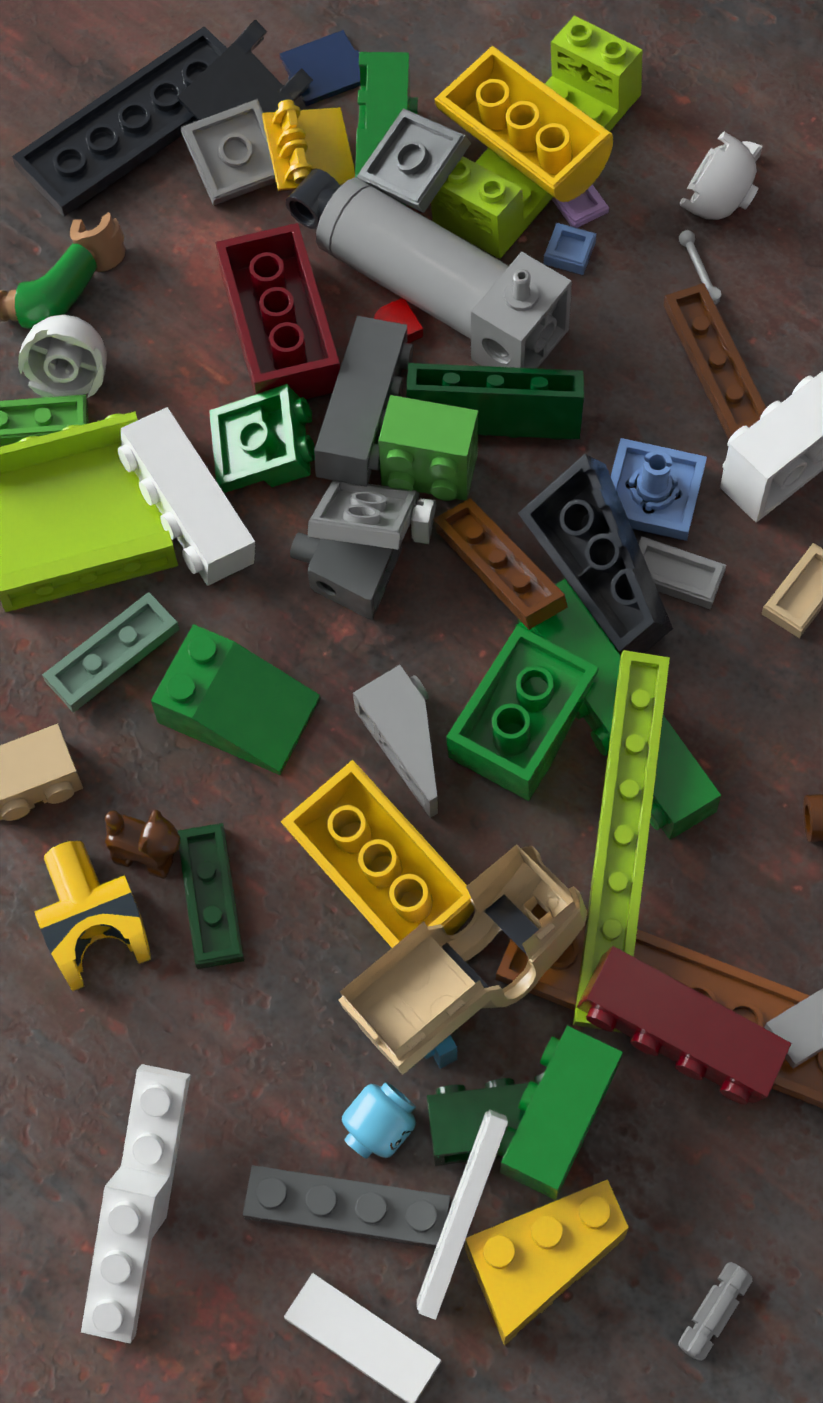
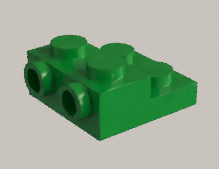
M287 384L209 410L216 482L224 493L263 480L269 486L275 487L311 475L310 462L315 460V445L311 437L306 435L305 424L312 422V412L307 400L304 397L300 398Z

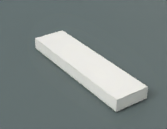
M490 1109L488 1112H485L417 1298V1310L421 1315L435 1320L437 1318L508 1124L506 1115Z

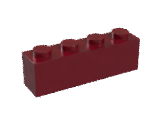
M614 946L602 955L576 1007L587 1013L586 1019L594 1026L609 1032H613L614 1028L632 1038L630 1043L638 1050L652 1056H658L659 1053L677 1062L675 1068L682 1074L696 1080H703L704 1077L721 1086L719 1091L722 1095L743 1105H747L748 1102L753 1104L768 1097L792 1044Z

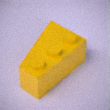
M608 1179L465 1238L466 1253L504 1346L539 1313H542L568 1287L576 1280L578 1281L625 1239L629 1227Z

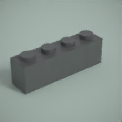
M357 316L314 450L316 477L367 487L372 470L379 471L378 440L390 395L402 396L404 377L400 375L402 369H408V363H411L413 358L414 344L407 343V325Z

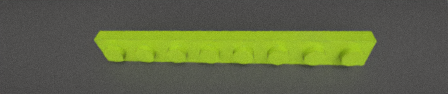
M623 650L620 657L576 1007L602 955L612 946L634 957L670 657ZM575 1008L573 1025L600 1029L586 1019V1012Z

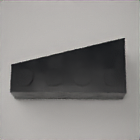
M584 454L518 514L618 651L623 652V650L645 653L673 630V627L606 464Z

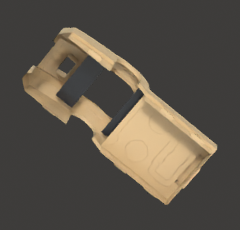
M515 845L466 886L471 896L470 900L474 906L475 913L470 923L462 931L454 935H447L441 924L427 927L425 922H423L340 991L342 997L338 1001L343 1009L402 1075L481 1008L506 1007L526 996L585 926L587 910L580 892L574 886L568 889L543 864L539 852L533 846L520 848L518 845ZM537 903L547 912L540 920L531 913ZM500 931H504L528 956V962L524 971L503 989L499 985L489 987L466 963V961L480 953Z

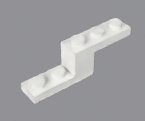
M141 1064L137 1069L121 1167L104 1188L81 1333L130 1344L136 1336L151 1241L167 1218L191 1074Z

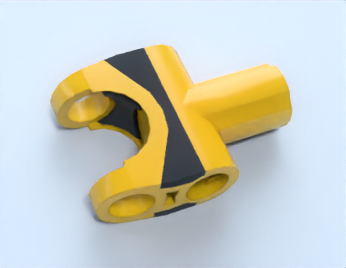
M68 841L51 848L44 855V861L60 901L35 911V915L45 943L72 992L85 987L80 974L83 972V955L89 945L98 939L107 937L119 939L127 945L131 952L134 951L139 964L151 960L144 922L125 875L100 885L82 841Z

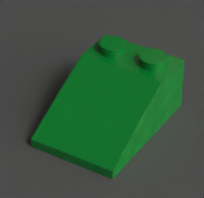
M193 624L153 695L151 704L159 724L281 775L321 697L320 694L235 641Z
M517 625L446 736L448 758L529 801L553 763L599 671V667Z

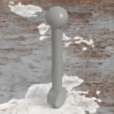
M684 230L679 235V242L687 248L701 282L705 284L716 305L720 302L721 291L717 287H713L694 245L695 234L690 230Z

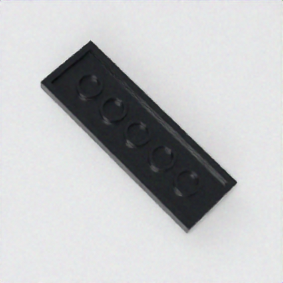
M205 26L13 155L15 167L65 217L181 137V127L197 121L177 100V96L210 66L227 47Z

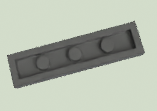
M252 1165L243 1217L244 1219L436 1249L449 1213L450 1195Z

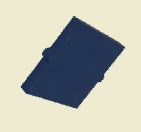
M344 30L279 54L280 60L289 75L288 80L301 68L313 79L310 87L300 96L305 106L361 86L360 51L354 50Z

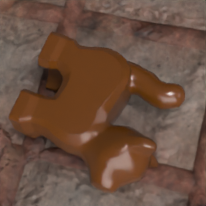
M115 810L109 811L105 815L107 832L105 845L110 851L113 863L129 867L133 863L132 860L145 864L150 875L165 879L173 864V856L181 844V837L176 827L164 818L158 810H154L151 813L147 822L121 815Z

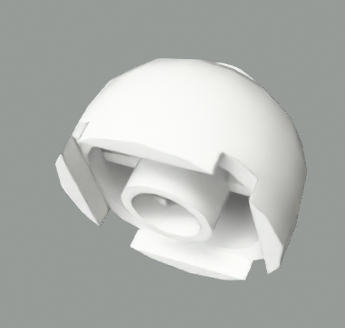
M725 131L718 137V140L724 143L723 146L717 148V150L713 148L709 150L687 189L695 191L690 201L682 198L680 202L681 207L705 219L719 220L728 217L739 206L746 210L759 189L753 185L757 172L755 158L748 147Z
M69 315L50 316L34 325L26 336L19 353L18 369L20 374L23 371L30 380L28 386L35 393L43 397L84 395L88 393L87 398L97 392L103 383L107 351L101 336L91 324L78 317Z

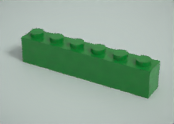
M564 579L555 585L565 594L568 608L536 625L529 631L599 667V671L576 718L579 720L584 718L593 730L591 737L595 746L602 755L606 756L609 751L621 655L572 587ZM518 619V624H516V626L519 625L528 630V628ZM663 715L650 824L656 830L662 828L669 840L716 813L721 794Z

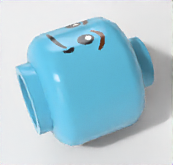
M385 1082L382 1087L376 1084H368L342 1116L343 1125L349 1132L344 1140L353 1150L368 1159L372 1152L380 1157H391L415 1128L416 1119L412 1111L416 1106L388 1082Z

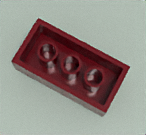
M290 224L215 242L221 276L254 395L286 384L300 398L304 397L305 399L333 393L340 371V362L299 224Z

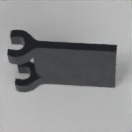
M254 20L210 66L177 96V100L197 121L258 99L263 113L276 112L279 109V102L283 100H297L310 87L313 79L301 68L285 85H282L251 52L264 40L263 36L267 33L263 26L257 20Z

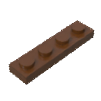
M702 283L665 295L663 306L728 439H730L742 426L750 428L759 421L766 406L705 284Z
M471 498L433 519L436 532L528 630L568 608L565 594Z

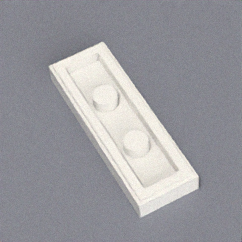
M314 1273L311 1274L284 1315L286 1321L406 1403L417 1402L442 1362L441 1359Z

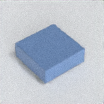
M556 223L544 254V264L584 275L596 243L597 233Z

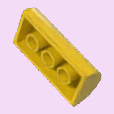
M491 46L434 99L439 111L560 202H569L583 194L601 174L612 151L613 134L494 46Z
M353 760L280 821L391 948L423 922H425L427 927L441 924L447 935H453L474 911V906L470 900L471 896L465 882Z

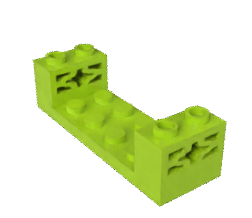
M574 15L551 41L552 76L545 84L605 129L611 131L641 96L643 50ZM487 148L476 162L462 156L431 202L432 218L436 224L500 259L553 196L490 148Z

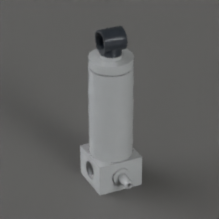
M321 169L312 170L286 199L288 211L300 224L309 229L317 228L316 243L319 249L470 338L471 360L481 366L538 368L569 330L572 281L522 251L508 266L363 180L355 177L347 180L340 186L330 174Z

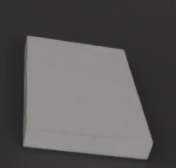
M333 480L309 520L307 536L398 550L411 523L414 506L416 507L417 500L419 499V492L368 484L365 487Z

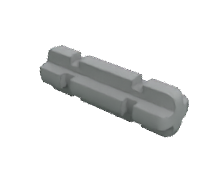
M729 1262L725 1265L717 1278L721 1281L719 1287L717 1285L712 1286L692 1319L696 1324L693 1328L688 1326L678 1342V1346L687 1355L696 1360L702 1361L706 1358L714 1345L710 1339L712 1336L715 1338L719 1337L739 1304V1301L736 1300L737 1295L744 1296L752 1283V1276L748 1271L735 1263Z

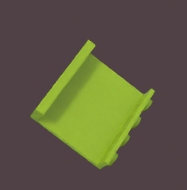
M136 412L113 414L101 421L85 425H71L59 432L43 436L25 437L17 443L0 447V601L5 612L178 566L169 530L165 531L161 523V512L155 504L150 506L146 502L139 487L140 480L134 471L128 472L124 468L118 455V448L121 447V428L138 421Z

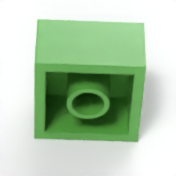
M390 395L378 440L381 485L432 494L441 500H467L478 456V410Z

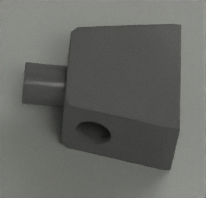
M298 532L291 546L290 557L309 563V585L314 592L367 619L373 620L401 554L402 543L397 550L308 537L306 534Z

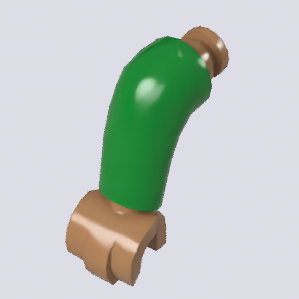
M108 212L101 217L100 224L87 231L82 219L73 220L70 228V237L74 244L70 245L57 263L44 276L36 280L21 282L16 290H11L9 293L5 290H0V322H6L11 319L12 321H18L25 329H32L34 325L50 316L65 315L83 293L95 271H108L116 267L123 260L126 250L123 244L124 234L117 219H112L111 214Z

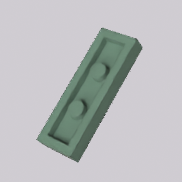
M148 592L42 674L47 685L74 713L179 630L178 622Z

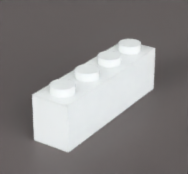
M168 407L122 427L121 447L118 448L119 458L128 472L134 471L140 480L139 487L146 502L150 506L155 504L161 512L160 519L164 530H169L171 539L177 538L184 548L182 554L190 571L193 574L199 572L207 586L254 564L255 540Z

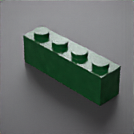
M408 363L406 398L478 410V435L507 436L511 438L538 437L555 440L580 439L584 404L583 370Z

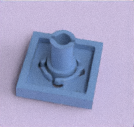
M621 438L611 479L632 529L687 541L707 457ZM629 484L630 487L636 486V489H635V488H630V489H628V488L626 487V485ZM678 495L681 496L679 499L675 500V497H677ZM645 507L647 511L654 510V512L647 514L643 511V508Z

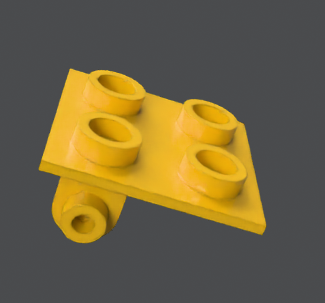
M283 100L278 103L279 109L276 112L262 113L278 191L296 189L314 169H321L327 172L340 186L347 180L355 178V169L341 107L300 110L293 100Z

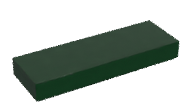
M219 823L178 830V834L181 837L179 852L196 968L203 969L243 962L244 954L224 825Z

